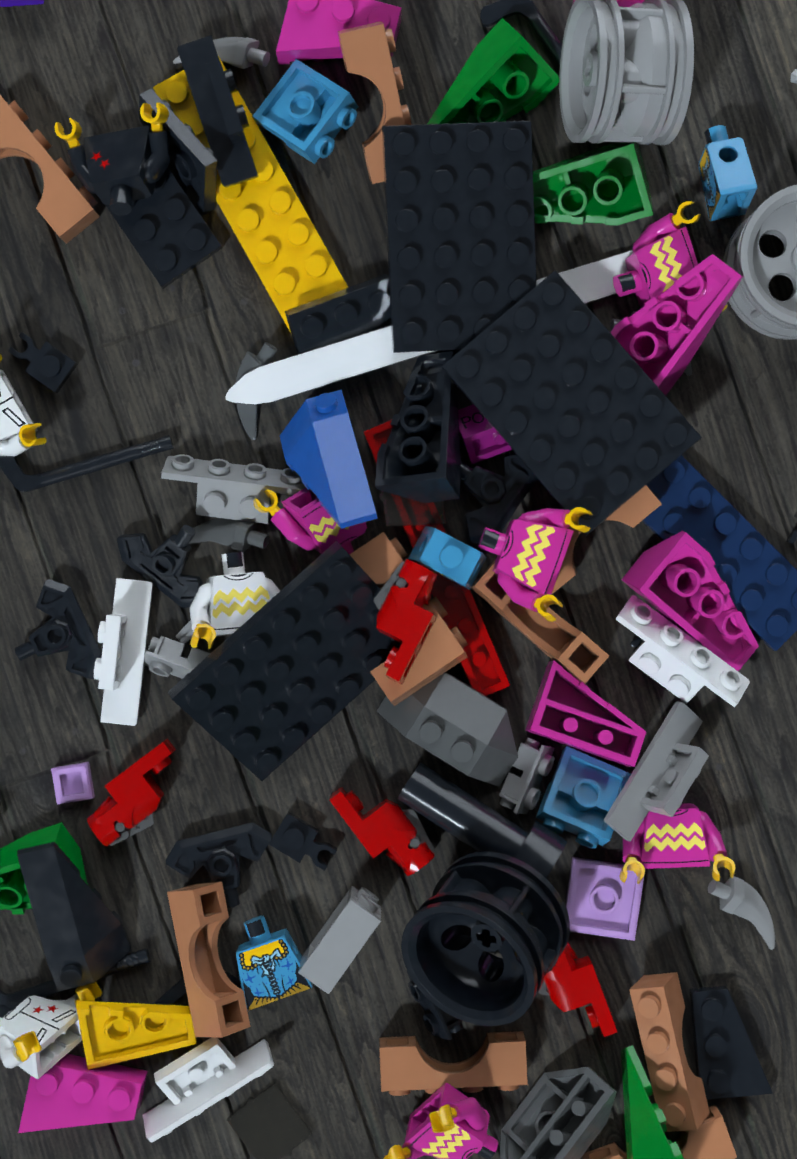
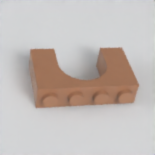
M384 532L350 554L380 589L383 588L400 563L404 562L402 559L408 555L396 537L389 540ZM436 596L429 601L428 606L425 604L423 606V609L435 615L436 620L404 683L401 685L386 676L388 668L384 667V663L370 671L394 706L467 658L463 648L468 643L457 627L451 630L442 619L448 613Z

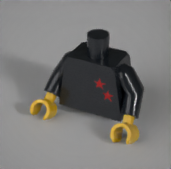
M143 103L140 108L142 119L151 123V127L147 125L85 137L84 144L80 145L78 140L81 136L82 128L77 121L69 118L72 124V132L68 135H65L61 123H55L54 128L57 136L68 142L70 149L67 150L77 178L90 193L97 194L103 204L110 205V211L116 215H128L132 212V202L134 200L150 198L154 194L156 182L159 181L170 164L167 130H163L162 126L167 121L169 112L166 106L161 103H156L157 114L154 118L152 117L150 104Z

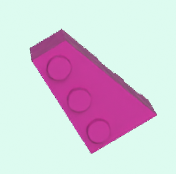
M289 0L276 49L278 64H290L295 59L299 61L312 60L313 62H324V59L343 58L337 31L379 21L384 23L385 30L392 29L396 44L401 24L402 7L375 0Z
M554 660L548 662L525 731L625 766L635 767L646 731L610 703H607L595 694L583 682L573 677Z
M66 1054L39 1079L30 1075L18 1133L134 1120L141 1106L148 1071L118 1064L88 1070L85 1057Z

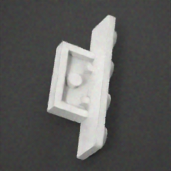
M116 578L113 612L106 615V621L100 622L98 643H103L102 658H96L94 666V679L99 680L98 689H104L100 722L135 726L138 723L144 671V653L146 651L153 583L150 581Z
M632 595L616 617V620L643 639V642L632 653L628 661L686 704L704 685L733 707L739 703L750 683L749 679L637 596Z
M211 1037L155 1072V1083L169 1099L143 1114L146 1138L153 1143L162 1136L168 1135L178 1126L194 1116L200 1115L205 1109L230 1096L237 1089L274 1066L268 1042L263 1039L238 1056L233 1057L218 1038Z

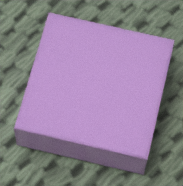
M89 762L58 766L51 769L57 804L88 800L95 797Z

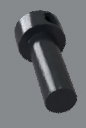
M422 762L418 765L397 798L475 851L496 852L517 858L536 869L545 878L549 875L567 844L566 839L537 820L528 832Z

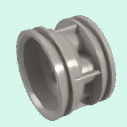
M616 0L574 1L564 31L559 74L562 121L565 132L573 143L589 141L591 143L635 142L641 145H649L651 143L655 145H668L676 138L688 109L694 71L693 28L688 8L683 0H644L642 3H635L630 7H619Z
M793 185L770 196L738 226L731 236L723 256V262L743 276L728 301L732 309L752 329L766 336L783 340L797 339V185ZM774 235L780 238L784 244L783 253L776 258L765 256L759 247L761 236ZM782 275L792 281L793 291L788 300L779 301L770 294L769 282L772 277Z

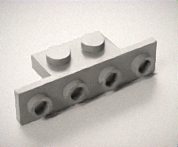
M185 454L168 456L161 472L162 479L198 483L196 515L268 524L270 513H261L256 510L253 504L255 498L260 501L262 506L268 508L271 505V499L264 493L265 490L294 495L306 488L302 483L301 477L295 470L292 471L290 468L279 470L266 468L261 464L255 463L248 465L232 464L223 459L208 461L194 459Z
M676 701L604 818L605 823L626 841L631 842L649 811L669 817L674 816L709 757L700 747L689 745L703 721L684 702Z

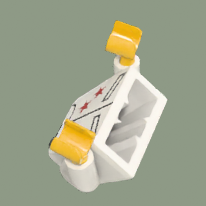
M0 369V456H17L32 446L45 444L47 439L46 437L37 439L35 432L38 431L37 427L42 426L41 423H33L6 374Z
M97 982L77 987L75 990L76 994L67 1000H50L33 995L27 997L14 1009L0 1005V1058L6 1068L19 1066L36 1079L43 1076L82 1041L75 1001H95V998L100 997L103 992Z

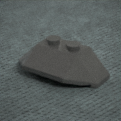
M448 672L443 673L396 706L385 696L377 709V712L404 737L467 776L499 787L518 758L507 709Z
M590 1067L544 1073L501 1129L500 1159H580L607 1124L617 1091Z

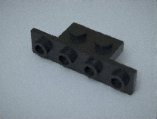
M210 35L178 46L177 51L210 149L218 160L217 170L222 185L230 187L257 178L258 173L243 128L249 127L248 119L243 105L235 107L231 93L238 90L231 69L223 71L212 36Z

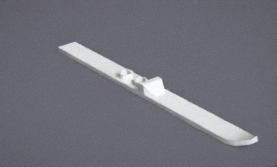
M633 250L558 274L584 303L617 294L613 285V277L628 272L625 259L633 254ZM545 278L536 280V285L541 283ZM391 326L258 367L245 374L228 390L225 398L230 402L245 404L274 402L436 351L393 353Z

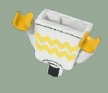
M243 552L221 554L224 575L212 576L206 580L205 584L199 587L189 609L193 630L190 641L191 647L196 648L199 638H203L208 642V649H211L216 636L232 635L280 592L275 583L265 577L263 571L245 573Z

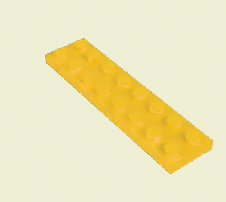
M220 59L223 71H226V68ZM182 70L155 85L153 89L161 100H166L171 105L174 114L183 124H188L194 131L196 138L205 148H210L185 71ZM239 91L231 93L235 107L243 105L248 119L249 127L243 128L258 177L230 187H224L217 170L215 200L290 331L285 311L349 287Z

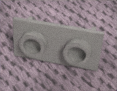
M162 635L160 639L153 636L148 649L150 651L146 650L144 653V665L148 666L151 672L159 676L169 677L171 674L183 679L211 653L192 647L188 658H184L181 656L185 644Z
M527 737L525 743L521 742L517 752L518 758L512 765L523 771L522 776L519 777L509 772L499 794L502 797L499 804L509 809H513L516 804L514 809L516 814H527L529 810L534 809L541 793L538 787L543 776L546 777L550 773L555 760L552 756L554 747L541 745V748L538 749L540 742Z

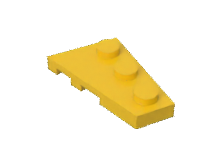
M75 1001L88 1070L197 1044L189 1006Z

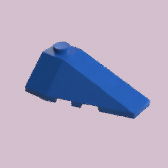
M342 389L306 399L280 434L286 464L301 477L305 487L308 490L311 489L318 497L321 506L341 529L378 519Z

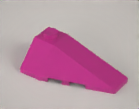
M712 254L677 279L675 284L666 291L647 301L640 310L617 323L610 333L666 396L689 365L743 276Z
M681 531L644 551L621 580L677 627L739 671L759 645L744 616L737 610L730 597V590L727 584L721 580L714 566L716 564L711 554L685 531Z

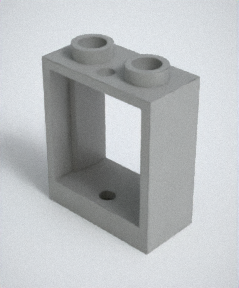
M351 886L303 953L298 973L329 994L381 922V906L377 904L379 898L364 887L358 890Z

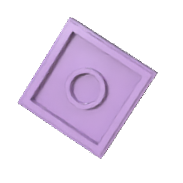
M572 857L565 903L570 921V931L635 941L644 877L637 884L636 873L628 870L627 879L624 883L619 877L624 864Z

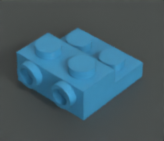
M295 59L252 117L257 124L282 139L290 149L315 164L320 157L326 158L331 154L335 146L334 138L342 128L348 129L353 125L357 117L356 109L359 106L350 92Z
M566 746L562 751L552 781L546 788L536 818L544 821L543 825L556 834H563V831L566 830L577 835L576 842L585 847L596 848L597 844L603 846L610 841L614 831L605 823L604 818L631 773Z

